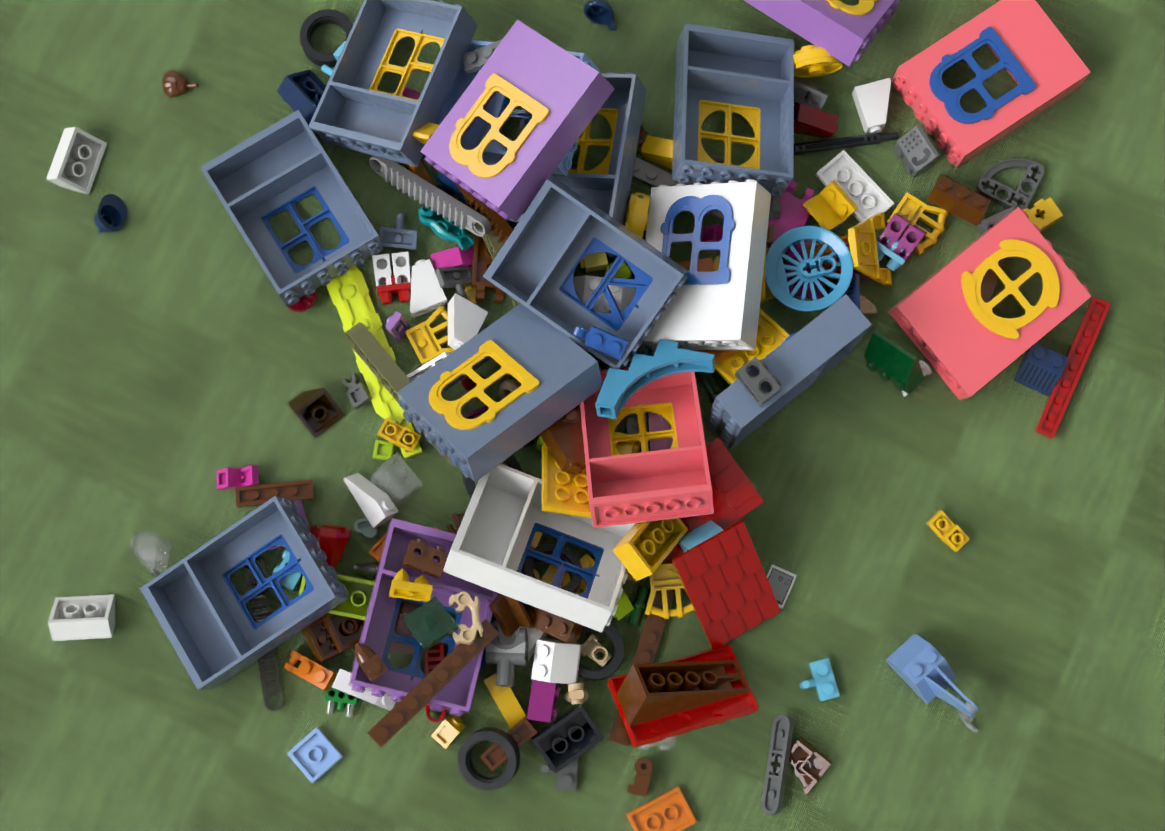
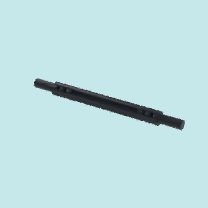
M898 132L872 133L795 143L793 145V155L880 144L882 141L897 140Z

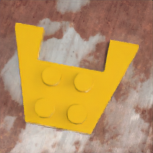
M881 212L848 229V242L850 244L853 268L883 286L892 285L891 270L889 268H879L875 230H884L886 228L884 212Z

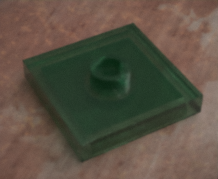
M436 596L402 618L404 624L425 651L459 629L458 624Z

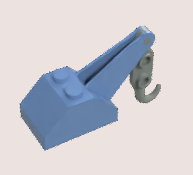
M914 634L886 659L890 667L926 705L935 697H939L958 709L959 713L957 715L970 730L975 733L979 732V729L971 723L976 718L975 714L979 711L978 707L955 686L953 681L957 676L945 658L929 642ZM948 687V688H949L952 692H954L964 703H962L959 699H957V698H956L955 696H953L951 693H949L948 691H946L945 688Z

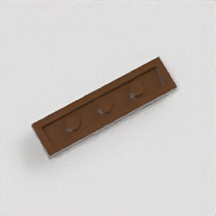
M313 479L235 487L236 507L238 508L259 506L274 496L293 501L315 500Z

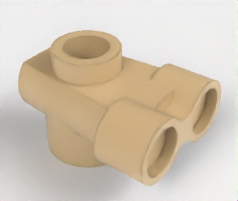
M591 634L581 647V655L583 657L588 656L604 667L612 655L598 642L599 638ZM598 652H602L604 654V657L602 659H598L596 657V654Z
M584 683L568 684L565 700L572 703V705L583 704V701H586L589 696L588 692L584 690Z

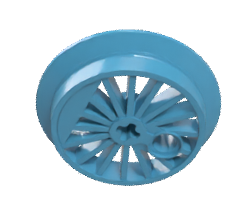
M802 226L785 232L775 240L766 255L765 279L768 288L778 301L795 310L817 311L831 306L844 295L852 279L853 262L848 247L836 234L821 227ZM804 242H812L809 259ZM801 243L804 260L796 251L794 245ZM816 243L822 244V248L816 257L813 258ZM827 248L832 251L828 256H822ZM790 249L799 262L784 253ZM834 257H837L839 262L836 263ZM782 259L786 260L794 266L784 265ZM826 263H829L833 267L829 270H825L822 266ZM841 267V274L835 273L836 268ZM806 268H810L811 273H807ZM823 277L839 279V282L835 285ZM819 281L833 289V291L827 294ZM798 282L790 294L789 287ZM808 282L813 301H805ZM813 282L824 296L823 298L817 300ZM804 283L801 300L795 299L794 296Z

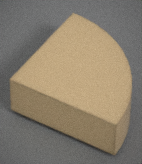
M860 295V311L863 315L876 314L875 305L866 297Z

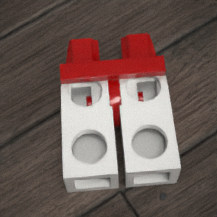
M409 252L392 253L393 273L389 254L373 255L377 293L382 304H392V295L399 294L400 303L410 302L411 268Z

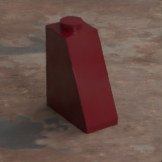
M802 103L794 106V133L825 139L836 134L838 130V116Z

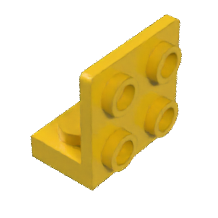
M835 180L830 182L818 195L803 204L807 212L819 223L820 227L829 231L844 223L858 209L857 205Z

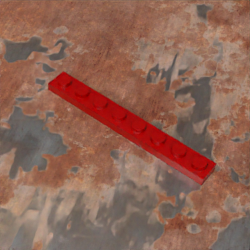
M1095 296L1091 298L1066 356L1069 358L1047 400L1034 432L1050 439L1054 438L1111 303Z

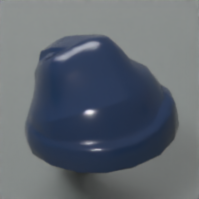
M591 0L586 3L584 14L591 22L607 25L611 31L617 30L614 11L607 0Z

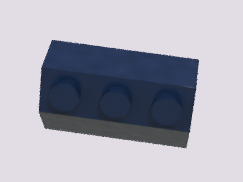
M309 69L287 75L276 92L294 112L299 110L309 126L326 86Z

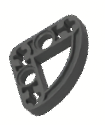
M1021 158L1001 161L983 174L977 183L976 190L1006 208L1013 206L1015 209L1018 208L1016 206L1017 201L1021 200L1022 205L1019 208L1024 210L1044 175V167L1035 161ZM1007 169L1026 170L1016 191L991 178ZM1037 169L1038 174H1036L1033 180L1029 179L1033 174V170ZM985 183L988 184V188L986 190L983 189V185ZM1025 183L1031 185L1032 191L1025 192L1022 185ZM994 187H996L997 189L994 191L993 194H991V192L993 191ZM998 191H1005L1007 198L1000 199L997 194ZM1011 195L1014 196L1012 198V201L1009 203L1008 200L1011 198Z

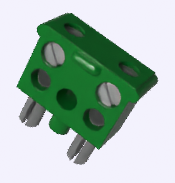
M333 682L329 691L325 694V700L328 701L326 714L330 712V715H332L334 704L338 702L337 710L343 711L344 704L347 703L346 717H353L354 705L358 704L359 698L354 697V699H351L350 694L345 692V696L342 698L340 696L342 691L333 688ZM331 690L335 692L334 696L330 694Z

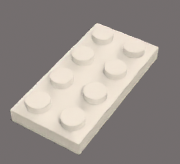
M844 150L815 175L825 186L833 180L837 182L857 205L858 209L852 215L859 222L866 220L876 213H885L894 205V202Z

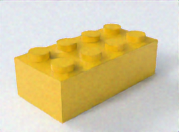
M680 518L635 523L613 548V552L633 578L638 581L652 575L688 531V528Z

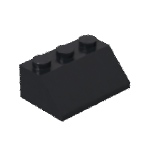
M580 704L571 708L531 738L555 774L604 739Z

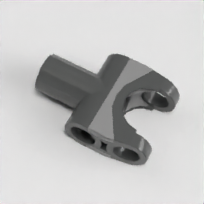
M519 628L515 641L510 645H502L498 634L486 646V664L497 665L496 686L514 687L515 665H527L529 644L526 628Z

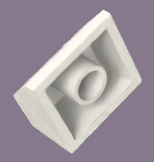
M551 638L537 639L531 679L549 683H577L582 644H572Z

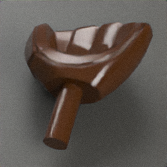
M169 70L162 80L163 91L169 98L180 96L186 93L189 88L199 87L198 83H189L183 74L175 70Z

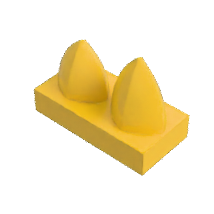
M402 568L392 580L389 597L429 602L433 585L429 584L424 575L419 576L414 583L410 582L407 572Z

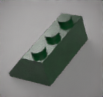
M877 330L872 333L864 354L867 363L866 367L873 373L877 372L884 381L893 383L897 390H903L910 394L925 379L917 357Z

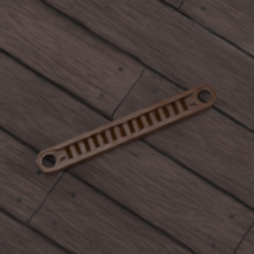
M457 184L460 192L469 201L468 207H474V211L488 219L491 224V230L494 231L492 236H498L497 242H503L504 245L513 231L511 226L496 211H493L485 203L479 201Z

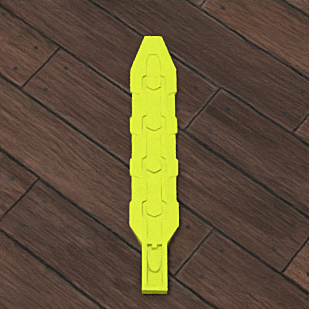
M356 266L348 269L346 274L338 275L326 285L332 302L336 305L342 320L343 330L346 332L357 323H363L390 357L396 361L392 347H389L383 332L380 317L376 313L368 294L369 289L363 274ZM354 351L360 373L363 374L369 389L375 412L384 420L387 417L401 426H406L414 431L411 422L408 423L403 417L404 410ZM419 442L412 453L400 448L404 459L423 453Z

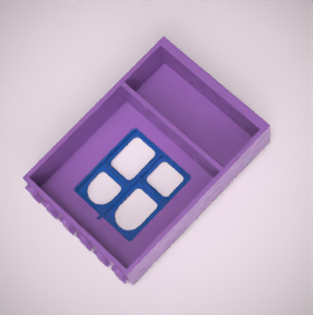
M392 518L388 527L359 643L370 647L379 655L388 671L371 682L359 666L355 656L348 686L352 687V691L363 693L365 690L372 691L371 695L383 698L384 695L391 696V700L400 702L427 676L420 668V659L426 640L447 644L449 647L447 655L458 645L453 639V632L457 635L460 634L461 630L457 628L460 624H466L468 628H471L472 615L469 607L463 613H456L457 604L450 608L449 598L451 595L465 591L471 596L473 601H475V596L477 595L480 600V621L482 622L486 619L489 623L491 622L493 612L489 605L497 597V592L442 572L441 577L437 579L401 565L411 539L416 540L418 538L427 542V546L433 548L434 546L442 547L446 550L445 553L449 554L456 534ZM404 568L410 582L413 583L419 576L424 575L429 584L433 585L430 601L424 602L389 597L392 580L398 571ZM402 601L419 604L425 608L419 634L416 638L397 634L394 631ZM434 609L451 612L456 615L452 635L446 636L429 631L428 627ZM393 641L414 647L412 661L406 668L397 669L389 663L388 652ZM484 649L426 704L430 706L431 710L441 712L446 709L450 710L449 714L460 717L469 712Z

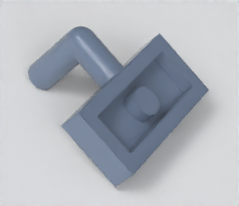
M405 211L397 214L396 227H380L379 238L383 246L417 249L418 230L403 228L404 218L407 216Z

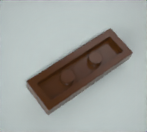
M524 717L507 733L512 736L518 748H520L538 731ZM496 742L479 756L492 772L507 759L504 749Z

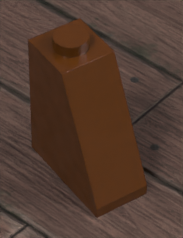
M556 421L540 433L561 471L570 473L582 472L585 465L582 424Z

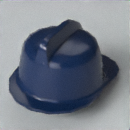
M107 194L103 196L94 216L95 225L99 229L98 233H112L122 230L127 217L126 204L117 195Z

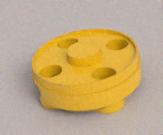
M815 45L804 46L794 52L793 55L794 77L809 78L828 75L843 67V62L831 56L824 48Z
M636 192L631 194L624 226L642 238L644 230L646 231L649 219L650 195Z

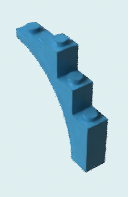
M660 339L654 356L635 353L628 371L614 368L608 369L595 403L597 416L617 419L622 407L630 397L644 386L668 375L683 372L714 373L715 355L679 349V342Z

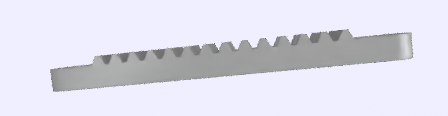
M372 156L369 159L370 168L376 174L385 178L386 183L391 182V186H397V190L402 189V193H408V197L414 196V200H420V204L425 203L426 208L431 207V211H437L438 215L443 214V218H449V222L454 221L455 226L461 225L460 229H467L479 237L484 236L491 230V224L486 217L398 163L377 156Z

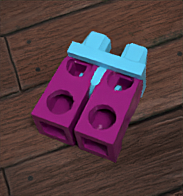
M899 213L893 215L877 241L878 260L881 261L885 254L891 257L886 266L892 271H895L907 261L927 234V232L914 223L910 225L911 221Z

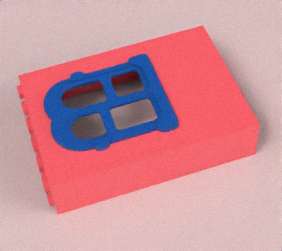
M1001 0L900 65L892 79V84L895 90L902 94L904 102L914 110L916 118L923 122L927 133L935 138L937 146L947 154L948 161L958 168L1079 88L1091 72L1036 0ZM984 44L989 46L999 60L997 64L987 70H982L971 55L972 52ZM965 60L976 74V77L960 88L950 89L946 87L942 82L943 72L958 61ZM1005 68L1018 86L995 100L984 88L982 82ZM971 89H976L987 104L985 108L976 113L965 112L960 105L961 97Z

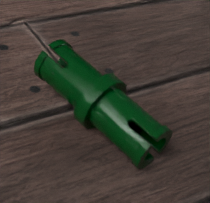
M644 586L638 587L635 601L632 602L634 609L631 611L628 624L636 627L640 626L651 589Z

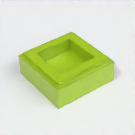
M376 439L372 459L392 462L395 445L389 441Z

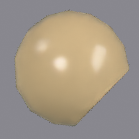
M513 379L502 382L498 390L499 397L504 399L521 385Z

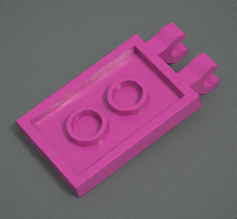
M791 180L783 195H780V219L768 220V224L773 225V243L785 232L797 228L799 225L805 226L810 214L803 204L812 198L814 190L807 188L803 199L800 200L792 196L797 183Z

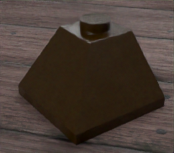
M324 387L303 391L287 403L314 438L345 416Z

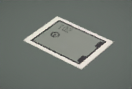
M772 564L767 579L779 607L783 609L797 575Z

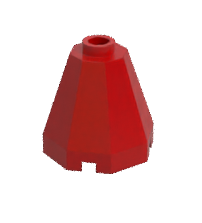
M318 524L311 525L310 532L316 537L318 548L322 549L326 554L328 565L334 568L338 567L350 541L352 529L334 525H322V528H319Z

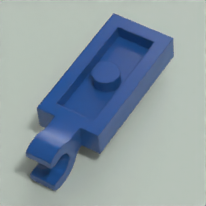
M578 325L573 333L575 336L586 339L584 345L621 360L628 344V340L593 325L590 330Z

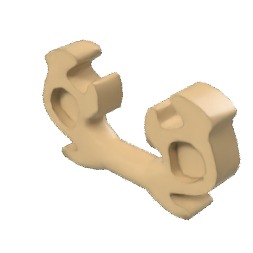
M463 591L450 596L449 606L452 608L454 604H457L456 613H463L469 607L472 615V626L468 628L466 624L458 625L457 628L461 632L459 635L453 632V639L457 645L460 643L470 645L475 641L477 632L482 637L484 630L480 621V600L476 595L475 601H473L471 596Z

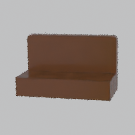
M499 593L489 605L502 632L507 637H511L519 627L530 628L533 625L521 601Z

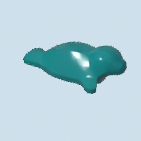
M421 206L419 208L420 222L430 227L440 239L448 242H457L463 251H466L474 244V240L465 234L464 229H460L461 225L455 226L454 221L449 222V218L444 219L443 214L438 215L437 211H431L429 207Z

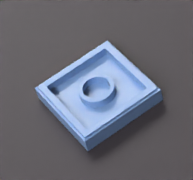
M316 727L287 753L312 784L344 757L319 727Z

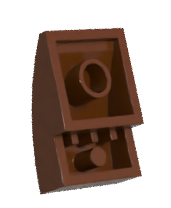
M327 614L302 629L318 664L355 647V644L359 643L365 620Z

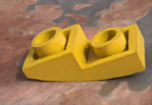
M387 417L376 434L411 453L421 437L420 434L406 426H401Z
M939 510L926 523L954 552H957L970 540L958 525H955L942 510Z

